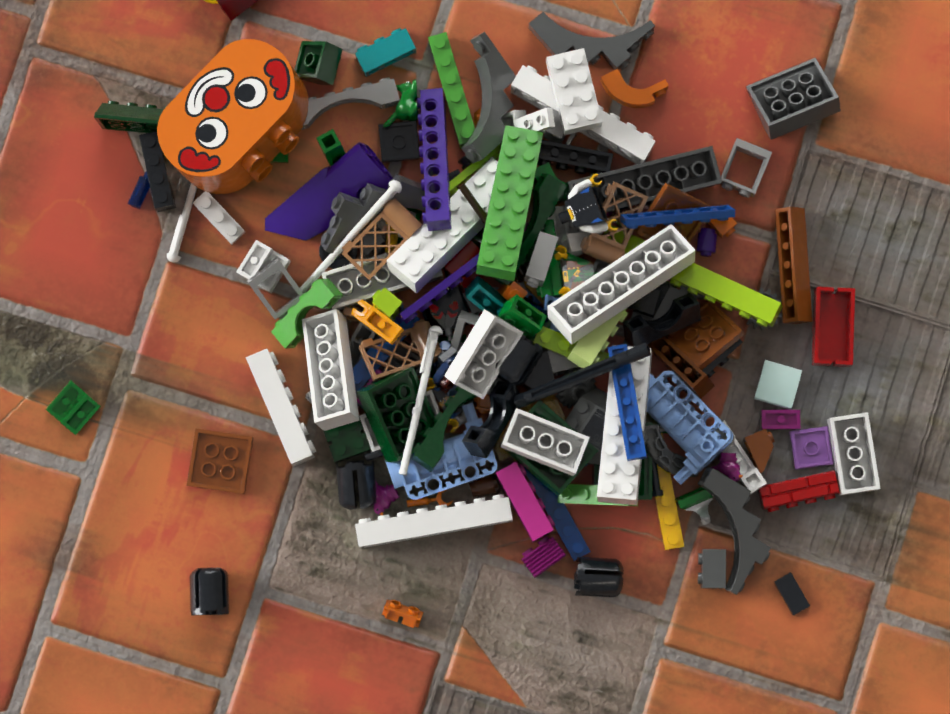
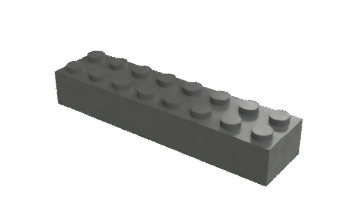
M713 146L600 173L596 178H593L597 183L602 181L596 187L602 205L607 197L604 194L608 184L612 185L613 181L648 196L646 203L654 201L665 183L685 193L722 183ZM592 176L566 182L565 194L567 200L569 193L576 184L586 179L590 180ZM618 187L614 192L615 200L625 197L623 190ZM635 196L630 198L631 206L639 205L641 197ZM626 200L617 204L619 210L629 208ZM614 205L607 208L606 213L615 211Z

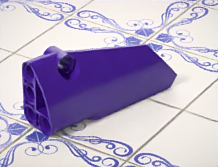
M358 142L333 165L325 167L270 213L265 218V231L307 241L328 230L330 220L335 216L331 209V204L339 192L359 199L361 190L366 187L367 183L388 190V184L393 177L368 145Z

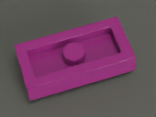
M800 409L761 410V430L801 429Z

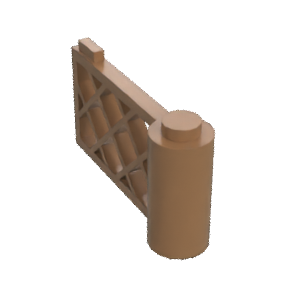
M613 181L612 185L608 184L604 193L607 197L603 207L606 213L607 208L614 205L617 215L608 218V221L618 218L620 222V214L634 213L635 210V213H641L648 196ZM617 187L623 190L625 196L619 200H615L614 197ZM635 196L641 197L639 205L632 208L629 199ZM626 200L629 210L620 213L617 204ZM620 222L621 227L618 230L609 231L604 235L590 233V235L582 239L580 247L583 253L612 264L625 255V248L634 229L628 228L626 232L627 227ZM623 231L624 239L620 244L616 242L613 234Z
M396 198L387 201L383 206V211L353 242L349 240L342 247L344 251L341 254L369 281L387 263V259L423 225ZM382 218L388 223V231H377V223ZM366 234H374V245H363V237ZM377 234H388V245H377ZM390 234H399L404 239L398 245H391ZM388 247V256L385 259H377V248ZM353 248H361V259H352L348 253ZM363 248H374L375 259H363ZM364 261H375V269L370 274L364 271Z
M419 320L414 323L412 328L404 330L398 337V341L394 342L396 346L393 352L382 348L383 344L387 342L383 338L374 341L372 338L361 341V345L358 348L373 382L413 366L415 368L421 365L428 330L431 327L429 321ZM409 334L412 339L411 346L400 342L401 337ZM438 341L432 363L438 361V355L442 352ZM398 346L408 349L406 357L395 353ZM371 347L378 350V353L373 358L367 355L365 349ZM380 351L391 356L388 364L377 359ZM410 351L417 353L421 360L414 362L407 359ZM393 357L404 361L401 367L397 368L390 365ZM375 363L386 367L385 371L376 375L373 369Z

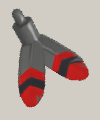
M453 301L449 305L446 316L438 306L433 304L429 306L430 314L444 329L445 337H448V341H452L451 336H453L451 327L455 322L459 309L457 301Z

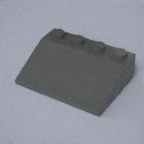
M816 58L746 86L761 123L771 140L841 111L839 96Z

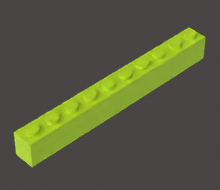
M623 231L613 234L616 242L620 244L624 239ZM631 235L625 248V254L645 242V240ZM695 263L669 279L670 284L679 288L682 285L688 288L687 291L696 296L698 293L704 295L705 300L711 303L717 301L722 304L721 307L728 311L734 309L739 312L740 316L746 319L752 317L757 320V324L763 327H767V325L773 327L783 307L781 302Z

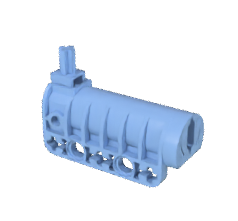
M664 371L657 378L650 373L647 413L686 452L685 455L688 458L683 462L685 466L673 476L682 485L693 473L697 475L732 443L734 434L674 372ZM668 377L672 378V381L677 384L676 387L668 383ZM687 390V396L684 399H680V392ZM693 401L704 414L701 415L694 411L695 408L689 403ZM713 417L715 420L714 424L707 427V419ZM718 428L726 433V440L716 431Z
M473 402L462 406L467 423H464L467 430L463 431L462 434L443 441L444 454L432 472L412 460L414 453L411 454L407 475L399 474L402 460L386 462L395 489L404 486L408 497L417 500L490 475L497 470V461L493 449L487 458L472 456L462 442L470 426L480 427L483 425L482 418L478 419ZM486 460L490 463L493 462L490 471L487 468L481 469L483 473L479 475L476 463H479V466H483L486 464ZM468 466H472L475 469V474L472 477L465 475V469ZM461 469L464 480L461 481V477L455 478V483L446 481L444 482L446 486L442 487V481L439 476L443 475V479L449 477V473L457 475L459 474L457 470ZM431 479H436L439 482V487L435 490L428 487V482ZM421 482H425L427 493H424L423 489L418 492L417 496L414 493L410 494L412 486L415 485L416 488L422 487Z

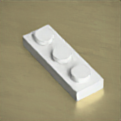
M203 192L193 202L194 206L231 245L245 233V230L209 192Z

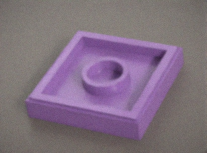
M828 426L789 432L795 470L834 464Z

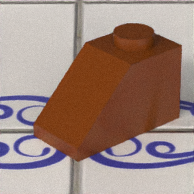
M766 429L743 439L753 464L760 473L765 470L774 447L772 443L775 442L772 433L767 432Z

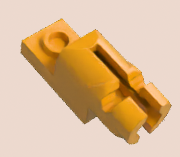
M365 300L358 301L357 303L364 308V311L361 313L353 307L351 315L393 345L404 329Z

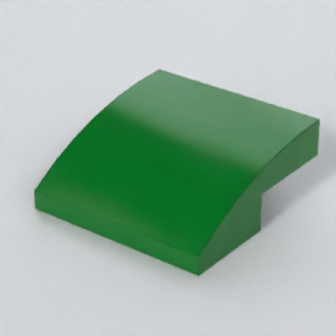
M70 380L48 405L46 410L76 435L101 406Z

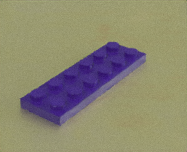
M479 254L401 312L395 318L399 325L403 321L407 324L418 315L416 313L418 310L421 313L433 304L432 299L437 301L448 292V287L452 290L463 281V276L468 278L477 268Z

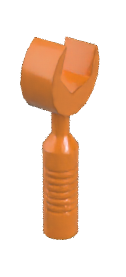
M444 490L438 492L436 498L423 497L417 500L409 499L406 501L407 507L428 505L435 501L439 505L447 504V506H450L453 500L449 503L442 500V493L447 491Z

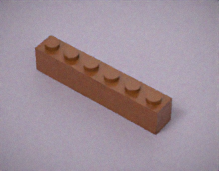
M785 207L775 209L783 323L802 324L813 322L805 208Z

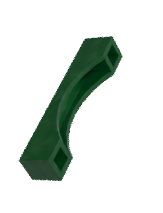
M542 173L533 188V211L523 235L517 270L525 263L527 259L525 256L529 250L534 248L536 244L535 239L540 231H544L548 217L554 214L557 202L562 200L566 193L564 190L567 186L550 174ZM492 277L493 279H495L503 285H509V283L511 284L513 282L510 280Z
M459 386L455 389L457 391L454 397L450 396L446 401L445 406L447 408L443 413L440 411L433 420L436 422L434 427H428L423 437L425 440L422 444L418 442L412 450L414 453L412 460L430 472L433 471L444 454V432L450 417L464 403L478 397Z

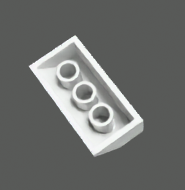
M484 309L444 376L453 384L484 399L499 374L500 366L515 348L523 332Z

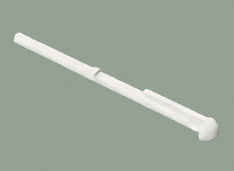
M392 180L389 182V189L338 244L333 253H330L300 287L301 291L307 292L312 283L322 275L321 273L325 272L344 251L342 247L349 240L352 241L368 222L376 217L387 201L391 200L396 193L401 192L402 185L399 181Z
M192 183L190 184L183 212L178 219L170 251L167 253V259L172 263H176L181 259L178 253L197 191V187Z
M436 325L431 326L428 330V337L419 373H422L416 404L412 409V419L399 470L401 475H407L438 337L443 335L441 327Z

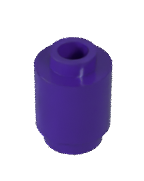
M700 229L697 240V252L700 253V256L711 257L712 254L716 253L717 234H715V229Z

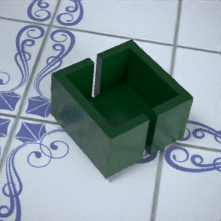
M360 417L359 421L326 431L323 430L328 444L332 443L329 448L335 463L372 451L366 434H361L364 428Z

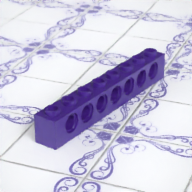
M443 88L420 90V98H417L418 109H421V114H418V123L422 125V130H419V141L423 142V146H419L420 158H423V163H420L421 174H424V179H421L422 191H425V196H422V206L426 207V212L422 213L423 224H427L428 231L452 229L445 96Z

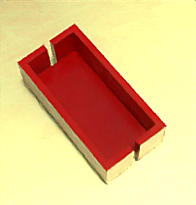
M816 287L814 289L812 366H830L833 363V367H851L853 365L855 288H837L835 294H832L834 287Z

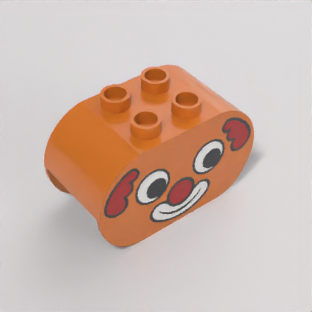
M255 39L234 41L226 45L163 110L157 127L160 147L170 163L190 183L203 191L213 194H228L246 187L253 179L256 182H261L272 171L273 165L270 162L279 152L283 155L290 153L300 140L297 134L303 128L308 113L309 97L306 87L286 57L272 45Z

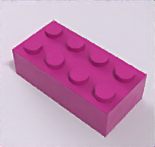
M514 462L496 472L495 475L507 497H509V501L531 541L535 542L553 532L555 524L550 515H545L543 510L546 507L541 498L536 499L534 485L531 481L527 482L524 476L527 473L524 467Z

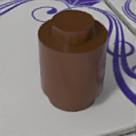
M491 475L469 482L473 497L478 496L480 498L495 493V488H498L496 478L491 477Z

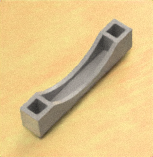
M383 78L379 80V83H364L360 88H345L342 90L343 92L337 94L329 92L324 94V97L318 99L317 97H310L307 117L301 130L310 128L320 115L341 104L352 102L366 103L381 109L396 106L400 99L395 80Z

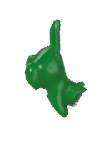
M413 80L412 84L410 81H407L401 85H396L397 90L401 93V99L396 106L395 112L384 123V127L392 125L396 119L417 120L418 105L415 101L418 98L416 80Z

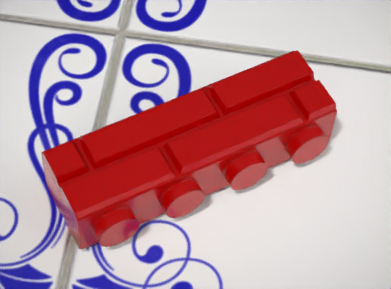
M833 470L768 484L760 488L758 493L762 510L767 509L768 512L778 511L779 506L786 505L787 508L798 506L797 502L805 501V504L817 502L816 498L824 497V500L836 498L835 494L840 493L836 473Z

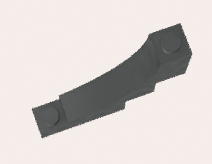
M485 32L474 36L470 40L474 49L480 54V57L474 62L478 70L482 89L479 121L472 136L462 147L466 157L472 164L485 158L502 142L505 125L500 118L514 106L503 90L514 81L516 75Z

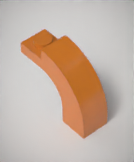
M618 69L600 78V82L607 94L617 103L630 108H645L654 105L655 99L653 96H656V98L663 96L667 93L666 90L669 87L665 79L645 89L633 88L624 81Z

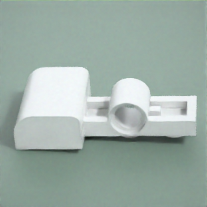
M544 108L526 115V110H512L500 118L504 125L543 132V134L546 133L545 130L555 127L552 108Z

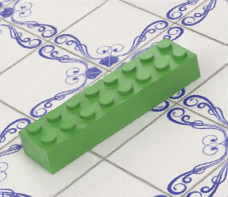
M505 125L476 274L510 281L515 280L543 132Z

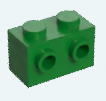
M516 294L503 304L498 317L521 330L523 335L529 339L541 331L547 316Z

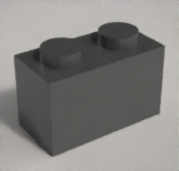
M702 549L701 553H698V565H701V573L698 572L697 577L698 584H701V588L725 589L726 549Z

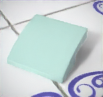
M765 360L754 399L791 410L802 370Z

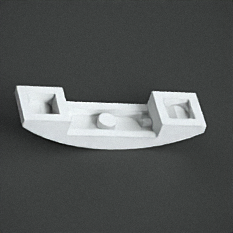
M724 420L723 423L730 429V427ZM718 428L716 431L726 440V433ZM734 435L732 443L722 453H736V463L740 466V473L743 475L740 481L752 494L765 486L767 482L758 469L755 468Z

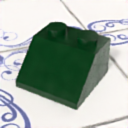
M302 41L294 70L301 80L320 85H333L343 49L326 41Z

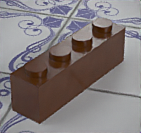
M666 336L648 344L653 354L669 370L674 372L700 399L715 386L709 377Z

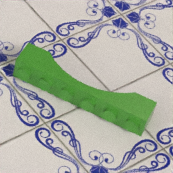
M444 32L428 37V42L446 97L460 149H462L472 136L475 127L448 36Z

